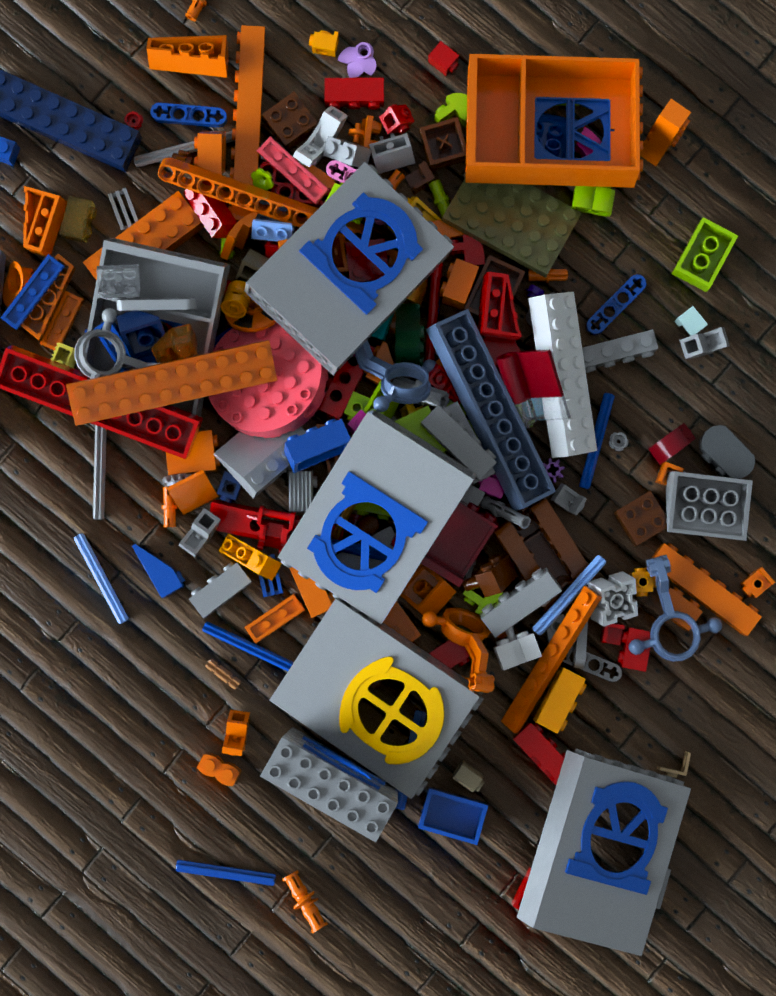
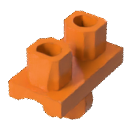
M367 115V118L362 119L361 123H355V129H349L348 134L353 136V143L370 148L369 144L378 142L370 139L371 134H380L382 123L373 120L374 116Z

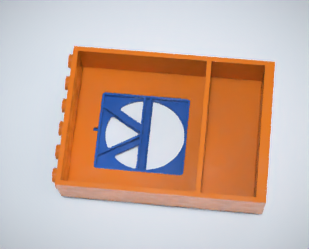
M469 54L465 183L634 188L636 181L640 180V172L643 171V159H640V153L643 152V141H640V134L643 133V122H640V116L643 114V103H640V97L643 95V85H640L643 67H639V59ZM566 103V158H560L549 153L540 144L537 137V123L542 114L549 108ZM575 104L585 106L593 111L592 114L575 122ZM600 119L604 129L603 140L599 144L576 130ZM574 140L592 149L593 152L582 158H574Z

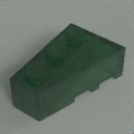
M402 304L396 310L395 363L408 362L422 367L423 355H420V353H424V340H420V338H424V325H420V304Z

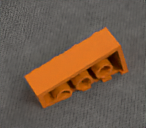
M227 35L148 38L146 49L149 69L227 78L229 61Z

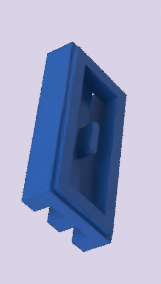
M275 554L269 555L272 558L276 559ZM279 570L275 576L278 586L276 591L273 581L268 579L271 592H267L264 577L259 575L263 597L284 593Z

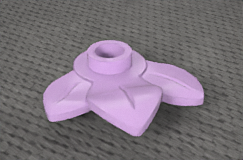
M361 42L356 47L345 48L338 57L339 62L348 64L347 73L349 78H358L363 72L372 76L377 66L373 58V47L366 42ZM362 50H366L368 53L367 55L363 56L360 54V52Z

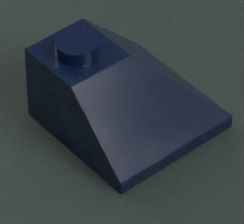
M139 310L116 316L120 334L132 358L140 359L171 348V344L158 316Z

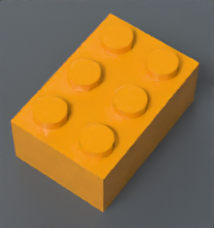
M560 667L533 721L557 734L559 730L563 731L568 722L566 720L568 713H573L577 705L575 699L578 694H583L587 686L584 683L586 679L564 667Z

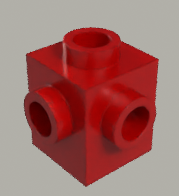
M393 104L379 117L387 134L398 132L403 134L415 122L406 104Z

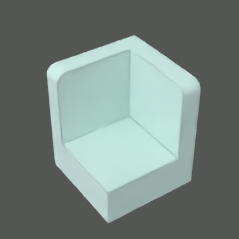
M694 306L674 321L678 327L683 326L690 336L697 334L708 325Z

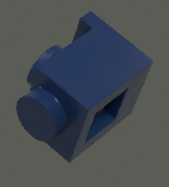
M225 471L217 494L221 495L220 500L231 503L232 500L237 501L242 486L231 473ZM229 485L234 486L233 492L227 491Z

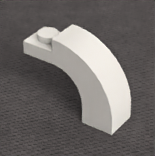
M334 106L327 108L311 136L295 151L293 157L302 165L308 167L316 166L324 157L323 153L328 136L337 138L348 115Z

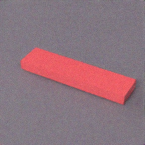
M271 136L257 150L258 154L315 205L329 192V189Z

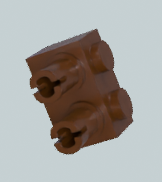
M497 554L490 557L489 562L481 566L480 569L474 570L472 577L463 581V586L466 591L481 588L484 596L488 597L502 593L518 574L508 554L503 556Z

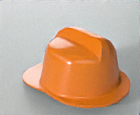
M17 261L11 262L3 287L2 298L6 307L10 306L34 274L33 269L22 267Z

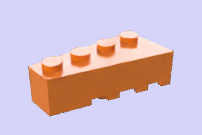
M670 99L644 140L643 152L640 153V156L654 166H657L670 146L675 147L691 121L688 119L691 112L673 99Z
M57 254L54 258L62 263L65 268L21 325L40 342L76 269L60 254Z

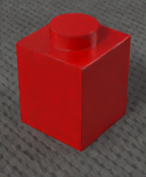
M440 41L428 55V62L447 76L449 72L453 73L458 68L459 55Z

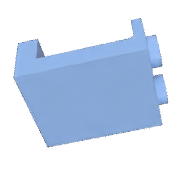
M266 200L259 201L263 205L269 204ZM279 207L281 211L285 212L288 210L285 207ZM258 214L257 218L252 221L251 239L277 242L289 239L294 234L296 226H293L292 223L282 222Z

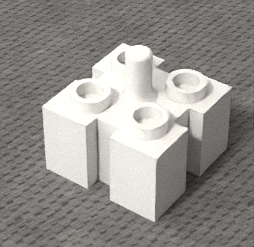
M622 571L609 575L608 581L604 578H598L588 583V587L602 597L591 615V619L602 626L617 623L618 617L626 620L638 616L637 601L632 597V595L637 594L636 579Z
M513 627L505 631L508 638L497 641V646L493 647L501 670H507L542 657L534 633L524 631L515 635Z

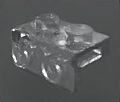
M139 264L97 266L99 298H134L140 296Z

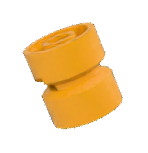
M235 280L228 285L221 304L222 312L228 317L239 319L244 317L247 312L251 298L244 292L246 285L244 281Z

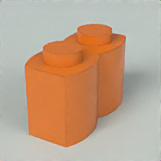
M213 753L203 754L197 766V769L202 774L215 777L226 786H234L242 772L235 764L224 762Z

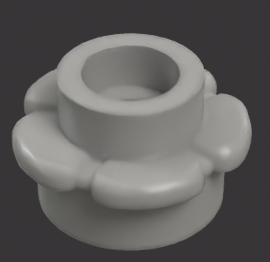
M623 432L611 434L609 446L615 449V451L624 450L628 446L626 434Z

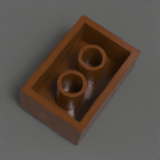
M489 255L464 310L468 309L471 316L479 320L483 276L487 272L508 274L514 298L525 271Z

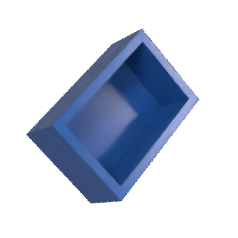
M332 419L327 421L323 427L317 428L315 426L308 429L306 434L301 436L295 434L287 438L284 453L293 473H297L342 454L351 438L343 420Z
M429 786L418 828L478 845L488 804Z

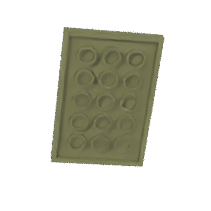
M464 180L441 221L546 278L582 212L577 209H571V206L532 185L465 183Z

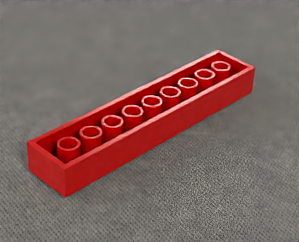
M14 345L5 348L0 363V389L71 416L73 414L66 384L90 379L80 370ZM167 405L91 422V424L186 459L192 451L203 417Z

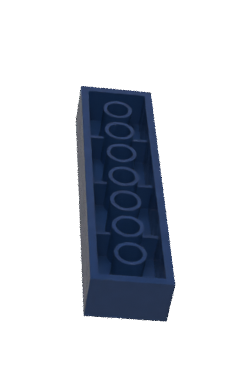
M0 70V117L121 171H127L142 139L138 130Z

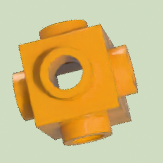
M634 568L635 572L629 573V575L636 579V597L648 596V592H653V588H656L655 577H650L647 568ZM641 578L645 579L644 586H641L639 583Z

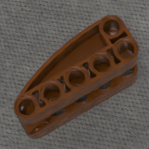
M545 498L524 509L517 510V512L531 519L530 525L526 529L506 519L498 524V528H495L493 534L506 555H509L521 578L525 581L532 578L531 575L540 568L543 570L547 567L561 586V589H563L565 585H571L588 566L552 506ZM560 592L541 606L545 613L563 592Z

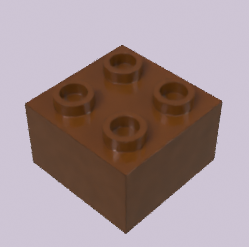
M292 92L262 114L266 125L287 151L310 136L318 125L295 92Z
M458 117L420 127L419 135L431 171L466 161V143Z
M651 490L613 512L634 547L667 528V517Z

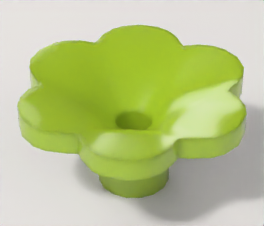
M261 168L252 172L251 178L255 187L267 191L273 188L274 183L270 172L264 171Z

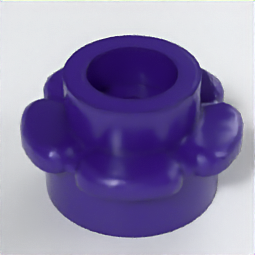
M533 284L528 289L526 288L529 298L541 296L545 292Z

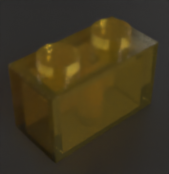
M69 196L59 234L65 239L86 243L87 238H90L92 234L91 221L95 219L97 213L95 204L91 200Z

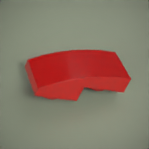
M435 364V367L429 373L431 386L446 391L449 394V400L454 403L458 401L460 405L461 402L445 369Z

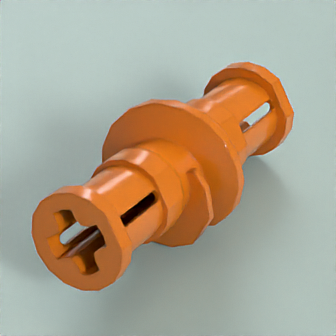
M297 870L282 880L283 882L286 881L293 898L297 901L293 907L294 910H302L303 916L312 928L311 932L314 933L328 923L327 921L324 922L318 907L314 904L319 899H311L315 892H307V888L303 885Z

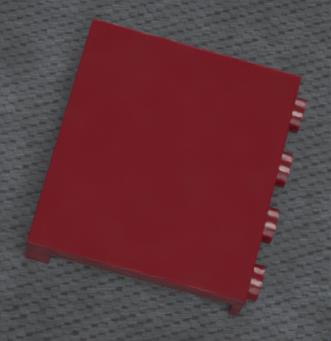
M462 500L421 562L422 565L458 587L464 581L465 575L495 528H498L495 516L488 512L483 514L479 511L480 508L472 502L467 504ZM396 534L390 543V545L393 547L396 541Z

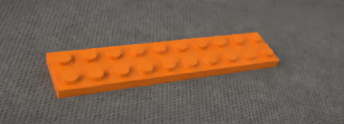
M265 340L66 384L74 423L75 426L277 381L270 341Z

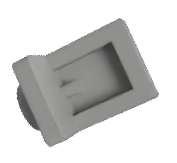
M562 483L551 498V501L574 515H578L583 510L587 498L577 494Z

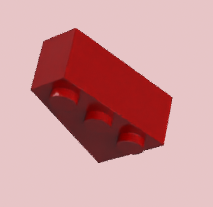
M487 272L483 276L478 330L481 336L508 340H518L522 337L521 331H519L518 316L514 308V298L508 274Z
M528 722L512 739L556 785L565 753L560 754L556 750L557 744L550 737L546 739L542 735L544 731L537 723L533 725L531 722Z

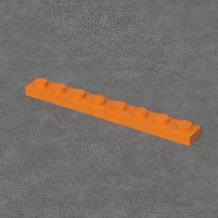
M587 586L582 588L542 653V657L539 658L502 718L501 722L513 733L518 734L600 602L602 597Z

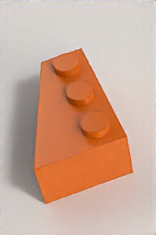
M24 186L25 222L23 247L33 254L46 257L52 253L68 202L59 195Z

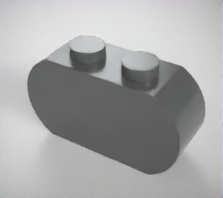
M713 426L701 435L699 439L701 457L707 463H712L716 467L715 471L718 475L741 479L751 473L755 465L754 455L726 426Z

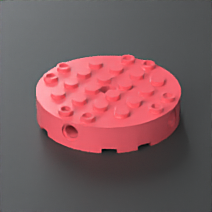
M278 323L257 332H243L232 328L220 339L213 352L269 340L277 381L209 396L216 412L232 427L252 437H280L282 434L290 431L293 432L303 426L315 414L326 393V382L328 381V370Z

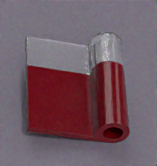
M550 349L509 352L496 358L502 380L526 429L532 427L533 423L537 420H563L571 418Z

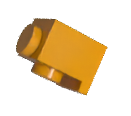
M324 30L320 32L314 31V34H311L309 39L312 53L336 57L339 32L335 31L334 35Z

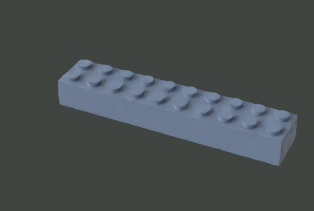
M466 309L427 328L426 332L478 439L481 441L483 449L485 451L489 449L496 456L494 460L497 463L493 466V469L512 509L515 511L524 509L556 492L469 310Z

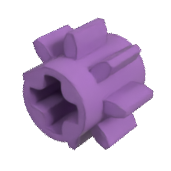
M549 458V464L543 463L546 471L550 466L553 469H557L554 476H552V473H548L549 478L552 479L553 483H556L557 476L563 478L560 471L565 467L558 465L559 459L556 462H552V459Z

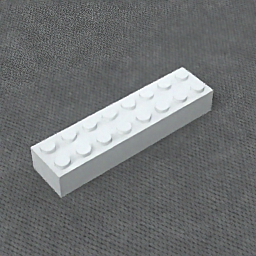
M574 292L546 294L528 298L536 350L550 349L564 393L562 397L543 398L552 458L597 451Z

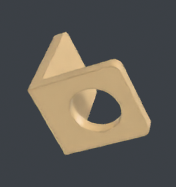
M684 752L681 771L657 766V769L666 771L665 775L677 778L678 774L687 776L691 753Z

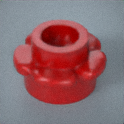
M135 111L129 112L124 117V123L131 128L139 130L142 127L143 117Z

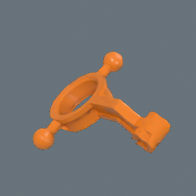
M462 608L446 609L442 617H438L432 611L424 613L422 623L426 627H433L436 624L441 625V631L445 637L460 646H464L472 659L470 677L468 678L469 690L483 693L492 692L495 687V678L486 672L489 653L482 643L491 632L481 620V617ZM455 624L464 626L473 631L474 633L465 631L457 627ZM504 631L502 634L497 636V638H505L507 637V634Z

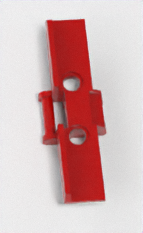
M213 500L210 507V512L221 519L216 531L259 539L257 550L263 551L264 546L278 548V554H280L290 538V531L296 528L302 516H297L296 512L287 513L266 509L265 506L261 505L260 508L220 500ZM264 516L290 521V523L287 524L277 521L266 520L263 518ZM256 520L260 529H253L250 525L251 521ZM336 523L333 525L331 535L337 525ZM343 529L338 540H343L345 529Z

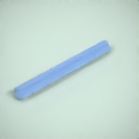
M83 533L78 534L74 537V540L119 624L126 622L129 618L86 536Z
M597 555L532 627L534 632L542 635L581 592L582 588L606 564V560L602 556Z

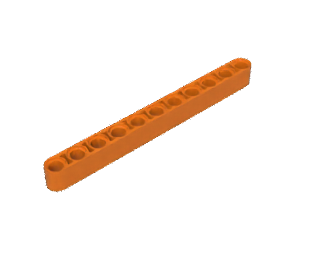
M168 157L163 159L158 169V176L164 182L282 222L292 223L293 226L299 228L319 209ZM164 167L171 168L173 172L165 171ZM183 174H189L192 178L187 179ZM207 180L211 185H205L202 181ZM228 187L231 191L225 192L221 188ZM244 193L249 195L250 197L246 199L243 198L241 194ZM266 200L269 204L263 205L259 201ZM279 207H285L288 210L284 212L279 210ZM304 213L307 217L300 218L298 214ZM352 221L346 224L354 234H363L364 224L361 223L359 225ZM342 234V236H343V242H344V243H345V242H350V241Z

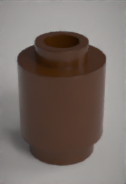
M368 514L355 524L356 527L370 536H373L380 528L378 519Z

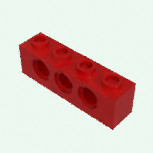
M370 346L372 353H374L375 348ZM347 361L335 374L334 378H329L326 384L328 390L318 408L319 412L336 420L342 419L353 391H356L364 375V370L359 367V364L351 366ZM343 374H347L351 377L349 383L343 384L339 380ZM332 393H341V400L337 402L331 400Z

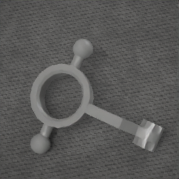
M106 308L103 311L102 319L104 324L102 330L95 329L86 332L78 339L75 345L74 358L77 367L90 379L118 373L122 367L133 370L160 364L146 363L126 356L123 342L116 334L111 332L112 324L117 321L116 316H118L117 311L113 308ZM104 337L114 345L117 352V361L111 370L106 372L98 371L88 363L85 348L91 338Z

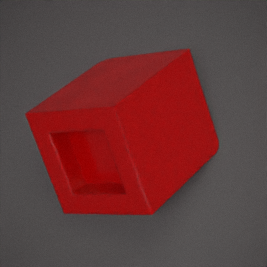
M610 624L602 626L600 642L621 645L622 632L625 629V625Z

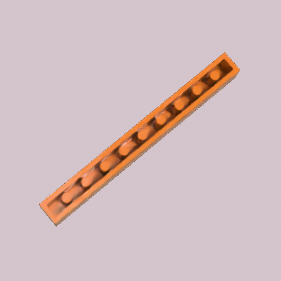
M241 25V32H237V44H240V51H236V63H239V70H235V82H238V90H234V102H237V109H233V121H236V128H232V140H235V148H231V160H234V167H230V178L254 186L251 174L259 168V154L257 150L260 148L265 27ZM241 194L243 198L247 199L250 197L247 194ZM235 205L228 206L237 222L252 213V211Z

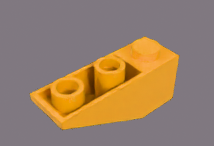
M229 533L219 549L221 553L272 581L282 564Z

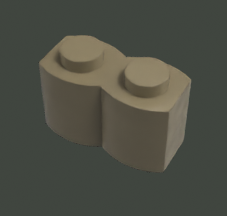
M464 760L460 762L452 773V778L471 792L475 790L478 792L485 783L483 774Z

